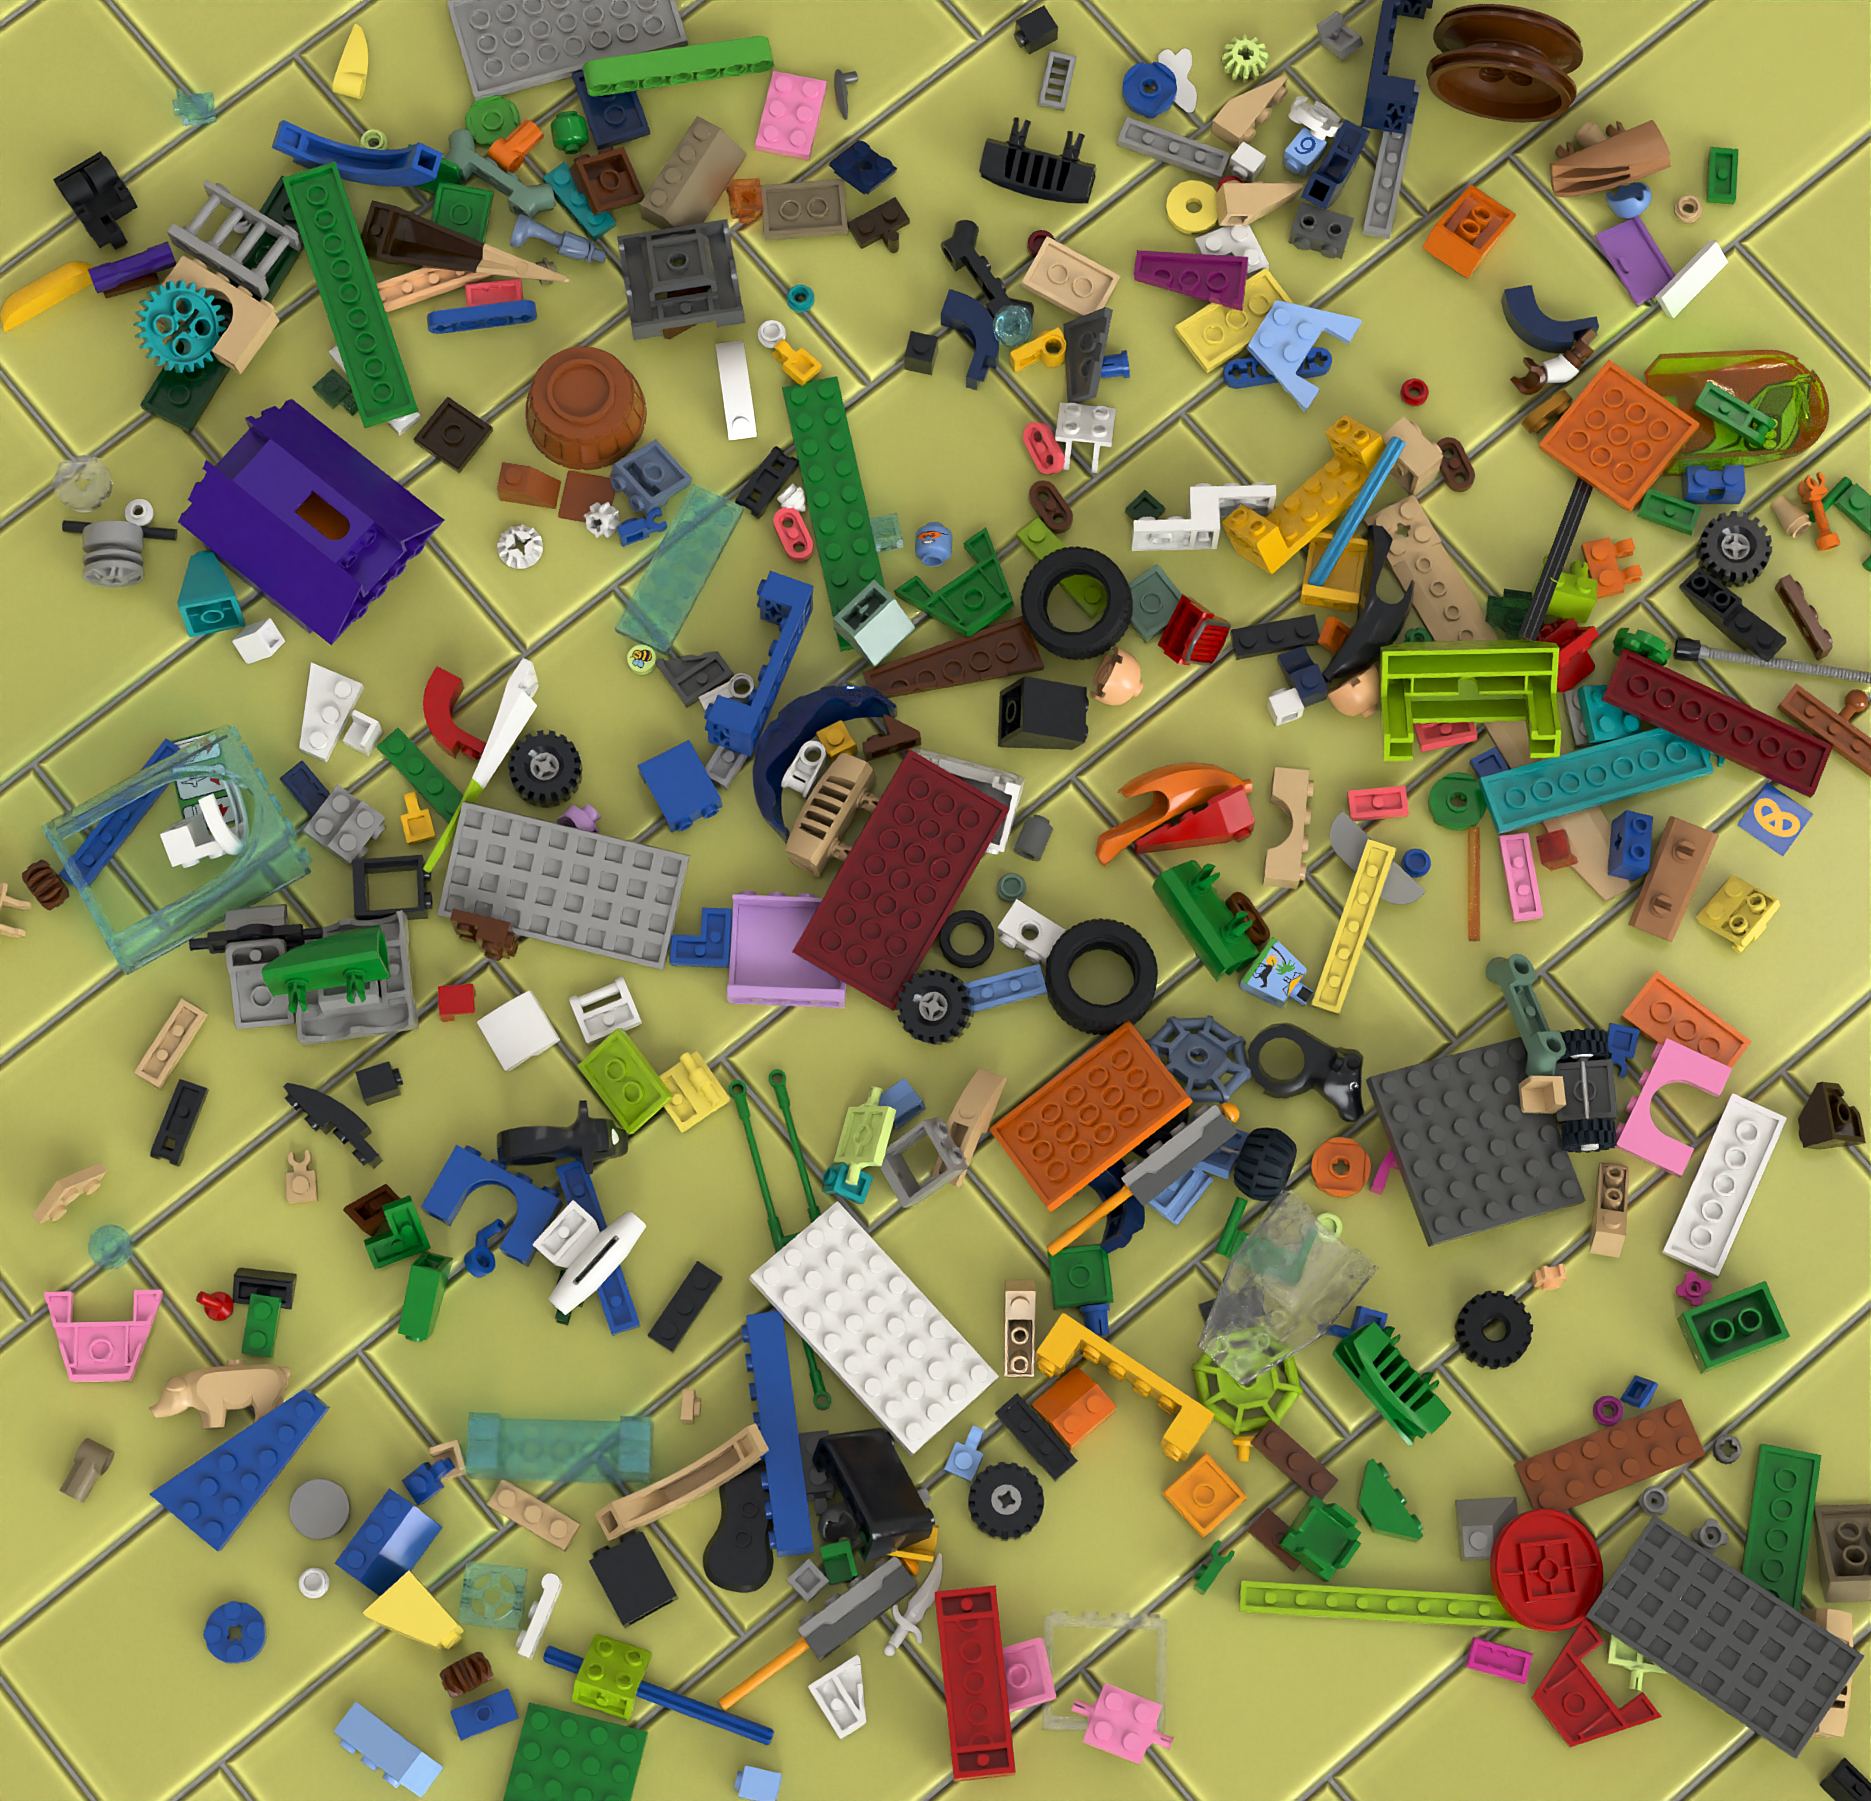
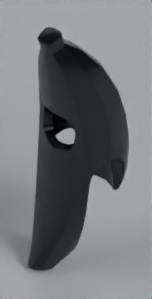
M1368 526V562L1357 606V620L1322 673L1325 682L1329 685L1334 679L1348 677L1363 671L1379 660L1380 647L1393 645L1408 618L1414 595L1415 582L1411 580L1404 598L1398 603H1385L1376 594V585L1393 541L1391 535L1383 526Z

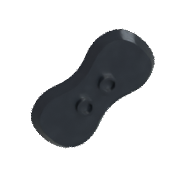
M764 1460L758 1461L719 1488L722 1509L721 1519L715 1534L705 1548L703 1568L709 1581L728 1591L740 1593L756 1591L768 1581L773 1571L774 1558L773 1550L770 1549L768 1531H773L774 1525L773 1519L767 1520L764 1501H770L769 1489L763 1490L761 1472L766 1471Z

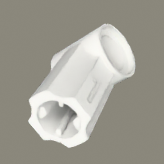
M739 673L734 675L729 682L698 698L705 712L709 703L714 704L717 695L747 705L751 691L753 689L756 690V687L749 675ZM747 684L750 686V690L746 694L740 695L735 692L739 685Z

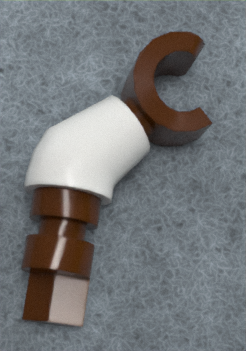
M1589 327L1573 344L1575 348L1572 351L1568 349L1564 354L1560 353L1556 358L1541 362L1540 365L1533 359L1524 357L1523 363L1530 370L1529 373L1522 378L1514 376L1510 381L1521 393L1532 395L1540 391L1545 383H1564L1571 380L1580 372L1578 368L1583 364L1582 359L1584 357L1588 359L1594 353L1589 344L1598 334Z

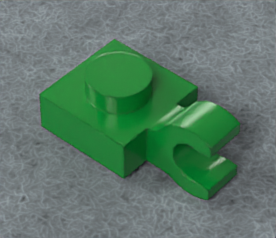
M1219 1540L1211 1548L1212 1562L1207 1567L1205 1564H1202L1193 1577L1197 1581L1193 1589L1201 1595L1206 1593L1224 1565L1232 1560L1235 1551L1231 1550L1226 1557L1219 1556L1217 1549L1222 1543Z

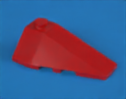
M1242 784L1207 801L1208 805L1202 811L1190 810L1177 821V825L1165 824L1135 841L1134 850L1136 854L1223 844L1232 840L1236 842L1245 840L1251 836L1255 820Z

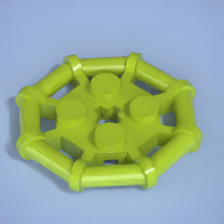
M1255 1324V1327L1225 1332L1218 1330L1213 1333L1214 1338L1198 1361L1192 1364L1191 1370L1194 1371L1200 1404L1215 1413L1213 1418L1233 1431L1232 1434L1239 1435V1432L1262 1429L1268 1420H1272L1278 1426H1281L1280 1421L1298 1395H1302L1303 1388L1300 1387L1294 1357L1296 1351L1294 1348H1289L1263 1330L1261 1325ZM1252 1339L1251 1347L1233 1350L1229 1345L1232 1342ZM1258 1341L1279 1355L1273 1359L1264 1355L1257 1349ZM1222 1347L1227 1354L1218 1368L1209 1366ZM1281 1361L1284 1363L1287 1384L1278 1380L1276 1364ZM1244 1371H1248L1250 1376L1255 1375L1256 1380L1251 1382L1250 1387H1246L1244 1383L1239 1382V1378L1243 1376ZM1206 1374L1216 1376L1219 1393L1213 1397L1210 1396ZM1275 1391H1285L1286 1393L1280 1402L1272 1410L1268 1402ZM1223 1399L1229 1405L1238 1409L1236 1418L1215 1403ZM1262 1408L1266 1416L1242 1420L1245 1410Z

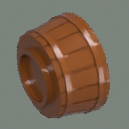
M595 347L568 348L551 356L536 372L526 401L525 417L527 430L536 448L552 462L574 470L600 469L603 466L607 467L621 460V457L624 458L636 446L635 443H638L644 431V424H646L647 418L645 397L633 374L612 354Z

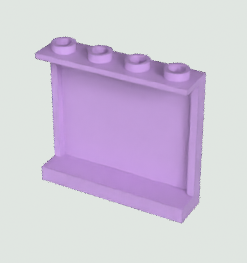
M741 891L739 894H733L729 985H727L728 1003L845 1008L846 983L792 953L822 898H815V895L810 893H800L798 897H788L782 892H770L768 896L757 895L753 891Z

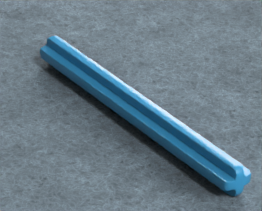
M1393 436L1309 577L1307 582L1309 585L1321 587L1324 585L1405 447V442L1400 438Z

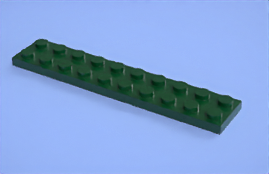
M282 175L259 212L283 227L288 225L296 230L299 234L298 238L302 248L300 251H297L287 245L266 273L265 280L270 291L264 297V300L269 303L275 297L305 248L282 180L284 176ZM253 223L251 224V226L249 227L248 231H247L246 234L244 235V237H243V239L241 240L240 244L243 242V240L246 238V236L249 234V232H250V231L252 230V228L255 226ZM264 231L243 259V266L249 270L252 268L256 269L277 241V238ZM229 279L231 285L236 288L239 286V284ZM252 293V298L260 302L262 298ZM213 299L211 302L212 306H221L216 311L217 316H225V319L218 322L219 326H223L227 330L232 321L233 307L227 301ZM197 321L195 323V331L201 335L204 328L202 323ZM225 331L219 332L218 336L222 337ZM179 341L175 347L179 354H182L184 351L182 341ZM212 352L210 354L213 361L206 362L203 360L204 368L198 369L194 365L193 372H187L184 367L183 373H176L174 367L171 371H165L163 367L140 406L143 410L191 433L230 368L219 362Z

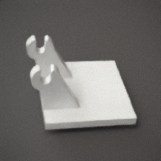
M1060 402L1055 441L1066 442L1063 470H1069L1072 441L1095 443L1091 473H1097L1100 446H1112L1116 408Z

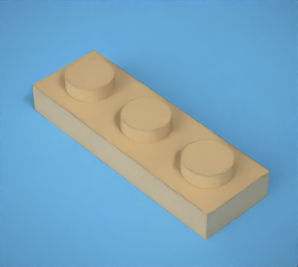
M181 998L137 1066L134 1074L161 1090L207 1018V1013Z
M504 1479L501 1480L487 1503V1506L564 1552H566L581 1527L579 1523Z

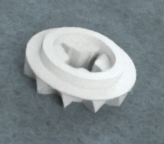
M523 524L515 527L510 526L507 531L501 533L497 543L498 554L501 560L509 567L516 569L528 568L534 565L542 555L543 542L541 536L534 528L526 527ZM515 538H518L522 543L527 542L524 545L525 555L518 548L512 549L516 546Z

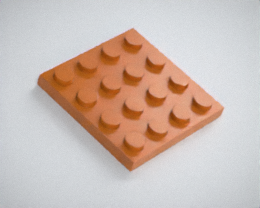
M1608 360L1539 443V449L1629 513L1698 430L1700 423L1618 365Z

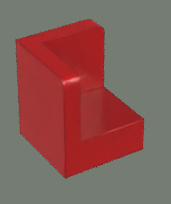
M473 984L438 986L439 1015L442 1022L454 1021V1015L473 1014L475 1012L474 996H476V989Z

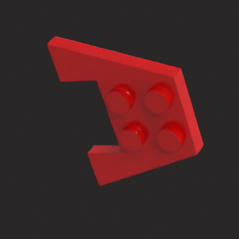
M1586 1617L1579 1624L1531 1697L1569 1748L1662 1717L1643 1692L1618 1710L1582 1663V1658L1604 1642Z

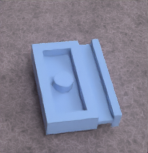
M1193 1167L1147 1204L1177 1227L1213 1182V1178L1206 1175L1203 1170Z

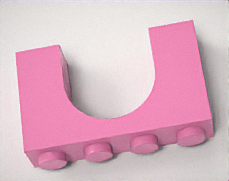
M1666 1038L1664 1044L1657 1043L1650 1057L1655 1060L1651 1071L1645 1069L1639 1080L1638 1085L1643 1088L1638 1098L1632 1095L1625 1110L1630 1115L1626 1124L1620 1122L1616 1129V1140L1618 1141L1615 1147L1680 1178L1694 1148L1666 1136L1656 1128L1650 1116L1652 1096L1660 1087L1669 1083L1679 1082L1691 1085L1718 1098L1732 1068Z

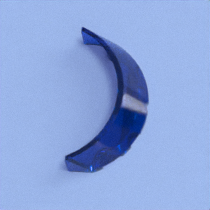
M832 685L820 688L819 691L793 700L778 713L777 719L771 721L765 729L757 746L758 749L753 765L754 794L763 818L785 843H787L790 836L789 830L784 826L782 816L783 787L781 782L786 771L796 758L803 744L816 736V732L840 720L844 722L865 717L883 718V714L895 718L897 716V706L875 688L863 685L862 687H836Z

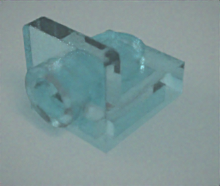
M182 89L176 90L177 99L173 100V109L175 116H180L183 126L216 122L215 103L212 92L184 95Z

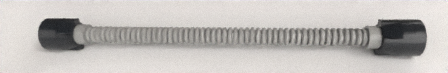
M1678 636L1674 648V659L1698 662V658L1705 659L1709 657V659L1716 658V660L1720 659L1721 661L1749 663V665L1767 666V668H1778L1779 670L1782 668V670L1800 671V673H1811L1812 675L1829 676L1830 678L1833 676V678L1837 679L1844 678V680L1862 681L1863 683L1871 684L1870 672L1852 671V669H1841L1840 667L1833 666L1826 667V665L1819 666V664H1808L1807 662L1790 661L1789 659L1786 661V659H1775V657L1766 662L1756 654L1753 656V654L1749 653L1742 654V652L1739 653L1737 651L1735 653V651L1731 652V650L1713 649L1707 647V645H1701L1700 640H1693L1691 638Z

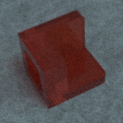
M1561 829L1536 836L1541 864L1552 871L1578 863L1577 857L1571 853L1566 830Z

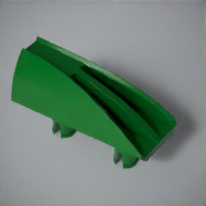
M375 925L309 942L280 955L266 964L261 970L263 980L272 996L288 994V1010L292 1013H297L298 1001L303 1012L307 1010L306 991L347 985L346 999L349 1003L355 1004L356 991L361 1002H364L366 1000L364 982L390 978L385 934H383L380 925Z

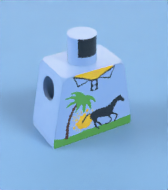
M1272 937L1245 974L1239 986L1241 990L1279 1008H1282L1290 997L1305 1006L1314 991L1301 983L1307 969L1274 937Z

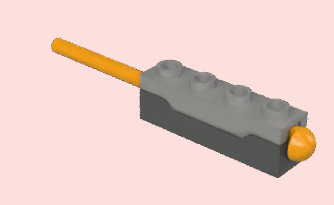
M1225 1102L1219 1107L1216 1104L1210 1107L1206 1103L1193 1113L1196 1119L1188 1126L1183 1121L1169 1132L1173 1138L1163 1144L1159 1140L1146 1150L1149 1156L1140 1163L1136 1158L1122 1169L1126 1173L1121 1178L1125 1183L1123 1187L1047 1245L1046 1248L1052 1256L1057 1254L1132 1195L1144 1207L1238 1133L1229 1121L1232 1119L1235 1123L1238 1120L1239 1110L1237 1106L1233 1103Z
M888 1556L883 1557L873 1565L874 1572L866 1578L863 1574L855 1578L848 1584L850 1590L842 1596L836 1593L823 1603L826 1606L825 1609L817 1615L812 1611L799 1621L802 1626L797 1629L801 1635L799 1640L718 1700L720 1705L726 1710L808 1648L812 1650L819 1661L823 1660L892 1608L893 1605L917 1589V1584L910 1573L914 1577L918 1574V1561L903 1557L898 1559L896 1556L891 1559Z

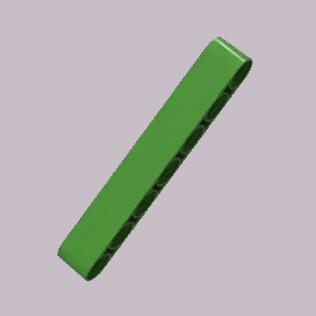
M754 36L595 59L586 62L582 69L588 94L591 96H603L761 73L770 70L774 66L768 38L765 36Z

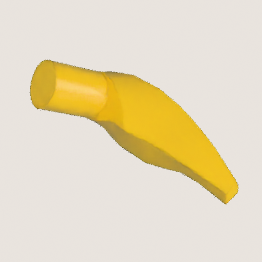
M1256 1435L1239 1436L1232 1441L1234 1445H1238L1237 1461L1249 1462L1250 1447H1254L1250 1442Z

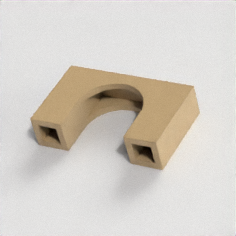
M183 255L162 285L166 289V282L173 281L175 286L177 281L184 280L185 286L188 283L194 282L196 285L195 291L202 287L206 288L204 297L214 295V299H221L232 305V321L212 349V352L219 362L241 375L279 323V319L274 312L275 307L264 299H261L259 302L252 298L253 294L241 285L237 288L230 284V280L222 273L216 272L213 274L208 271V267L199 259L194 258L190 260ZM178 299L176 309L182 314L185 306L183 301ZM159 318L156 323L165 328L164 321Z

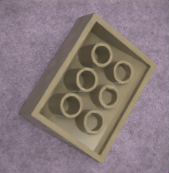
M1871 1504L1814 1506L1819 1575L1825 1603L1871 1601Z

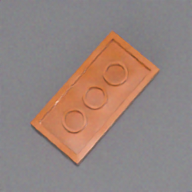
M1658 971L1652 975L1620 1017L1633 1028L1639 1029L1642 1035L1656 1045L1658 1042L1664 1044V1041L1668 1038L1730 1068L1734 1066L1752 1042Z

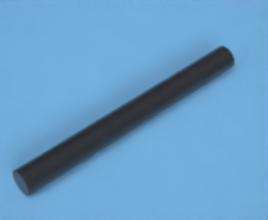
M64 520L62 531L82 533L84 527L92 522ZM140 526L143 530V538L177 540V529Z

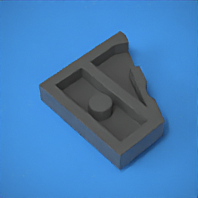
M718 651L703 653L700 656L692 654L681 656V659L666 661L658 659L655 661L657 668L686 708L697 702L699 696L723 685L734 676V673Z

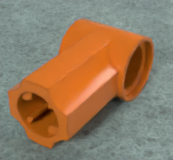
M525 119L506 139L500 138L495 141L490 147L487 156L495 161L506 173L508 171L514 173L522 165L525 155L544 138L543 133L534 122Z

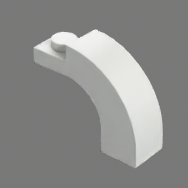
M743 340L715 344L729 440L757 437Z

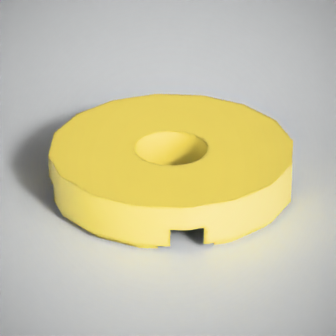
M1190 180L1178 184L1167 197L1166 212L1168 221L1176 230L1184 234L1192 235V233L1202 234L1208 232L1218 221L1215 197L1217 192L1212 186L1203 181ZM1189 203H1197L1200 205L1201 210L1197 213H1191L1186 209V206Z

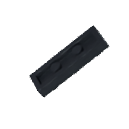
M1315 614L1232 629L1230 632L1236 660L1292 650L1301 646L1319 645L1317 641L1320 637Z
M697 1261L649 1332L648 1337L674 1353L723 1280L722 1276Z
M1018 1393L995 1412L997 1418L1054 1482L1078 1462Z

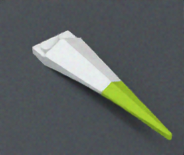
M522 658L507 682L491 734L467 790L450 823L423 867V870L428 873L431 872L456 833L462 802H476L537 707L531 698L535 695L539 684H537L538 680L533 663L525 658Z

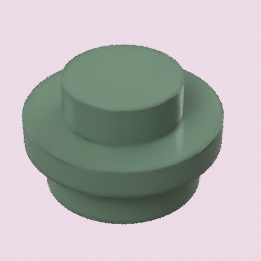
M1009 873L1001 877L997 885V891L1004 901L1015 902L1016 899L1021 900L1024 897L1026 883L1020 875Z

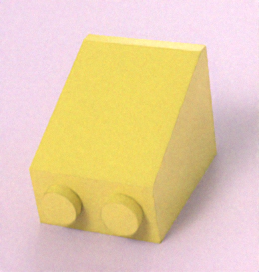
M410 1571L406 1572L363 1612L373 1623L441 1652L445 1648L448 1651L454 1648L462 1640L460 1634L464 1632L461 1626Z

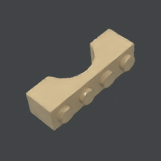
M1274 768L1270 803L1279 807L1286 814L1290 822L1291 833L1281 845L1267 850L1262 886L1297 889L1299 880H1305L1306 863H1301L1302 852L1307 853L1309 836L1304 835V826L1310 825L1311 808L1306 807L1307 797L1312 798L1314 780H1309L1310 770Z

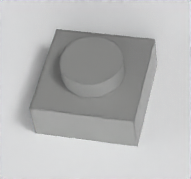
M810 1559L787 1579L788 1583L807 1603L830 1583Z

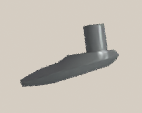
M837 69L834 75L835 96L839 110L844 120L848 119V90L846 84L858 82V75L856 71L842 73L841 70Z

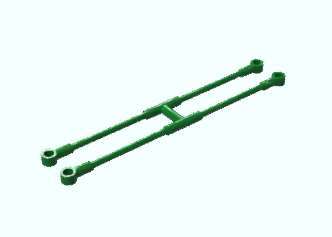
M776 1069L769 1074V1083L774 1088L779 1108L783 1111L809 1206L807 1209L812 1223L821 1216L819 1206H816L789 1109L791 1104L785 1086L786 1075L782 1070ZM775 1075H781L783 1080L781 1083L776 1084L772 1081V1078ZM735 1080L729 1085V1094L735 1101L739 1119H742L769 1217L767 1222L777 1253L801 1232L788 1236L783 1235L779 1218L775 1215L749 1119L751 1115L746 1100V1085L740 1080ZM735 1086L743 1088V1092L740 1094H734L732 1090ZM802 1338L810 1368L809 1376L814 1391L813 1402L817 1409L826 1410L831 1405V1397L826 1392L821 1371L817 1369L813 1350ZM819 1396H826L828 1402L826 1405L821 1406L817 1403V1398Z

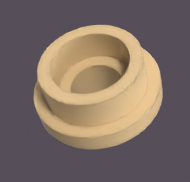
M1683 196L1675 203L1674 214L1681 222L1693 223L1700 218L1702 205L1694 196ZM1683 208H1690L1692 213L1684 212Z

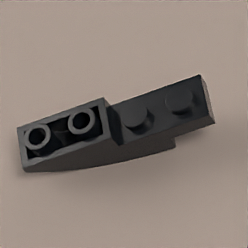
M1700 567L1679 586V589L1715 627L1744 651L1750 649L1764 661L1768 662L1786 644L1785 636L1744 607L1740 597Z
M286 1083L283 1086L288 1093L285 1097L286 1101L296 1111L301 1107L308 1115L304 1120L315 1132L321 1129L327 1135L333 1128H336L333 1134L344 1145L349 1142L356 1149L352 1154L363 1166L369 1163L375 1169L383 1161L379 1154L365 1140L372 1133L371 1129L353 1111L332 1097L317 1090L291 1083Z

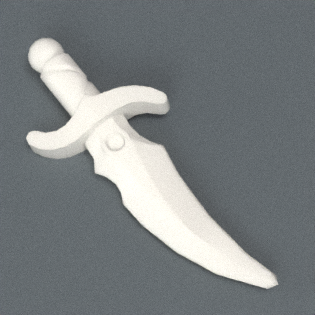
M941 1553L937 1555L925 1582L908 1601V1609L903 1617L900 1615L896 1604L892 1606V1616L898 1627L889 1639L888 1644L884 1647L885 1655L893 1656L908 1632L915 1635L917 1644L922 1643V1633L916 1627V1624L923 1619L924 1612L932 1605L935 1599V1592H938L943 1572Z

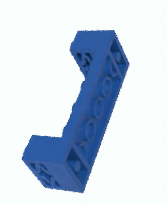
M773 571L769 572L767 580L762 579L759 584L757 595L760 597L757 607L760 608V619L779 625L781 635L778 641L773 640L768 653V656L771 657L768 666L763 664L758 676L760 685L757 690L753 689L751 691L747 705L717 695L714 704L709 703L704 719L707 720L705 730L708 731V742L749 757L753 755L813 611V586Z

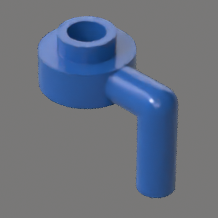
M501 1219L495 1220L478 1231L475 1247L465 1254V1266L475 1277H484L495 1268V1258L487 1248L489 1238L505 1228V1224Z

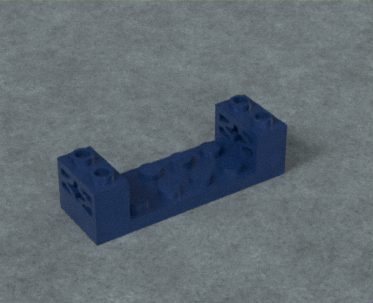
M1382 0L1361 127L1405 134L1407 123H1413L1419 92L1414 91L1415 80L1388 76L1389 60L1393 47L1397 15L1424 19L1426 8L1432 9L1433 0Z

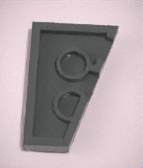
M1101 308L1063 324L1064 339L1066 341L1065 363L1068 403L1079 404L1095 398L1097 395L1113 312L1110 308Z

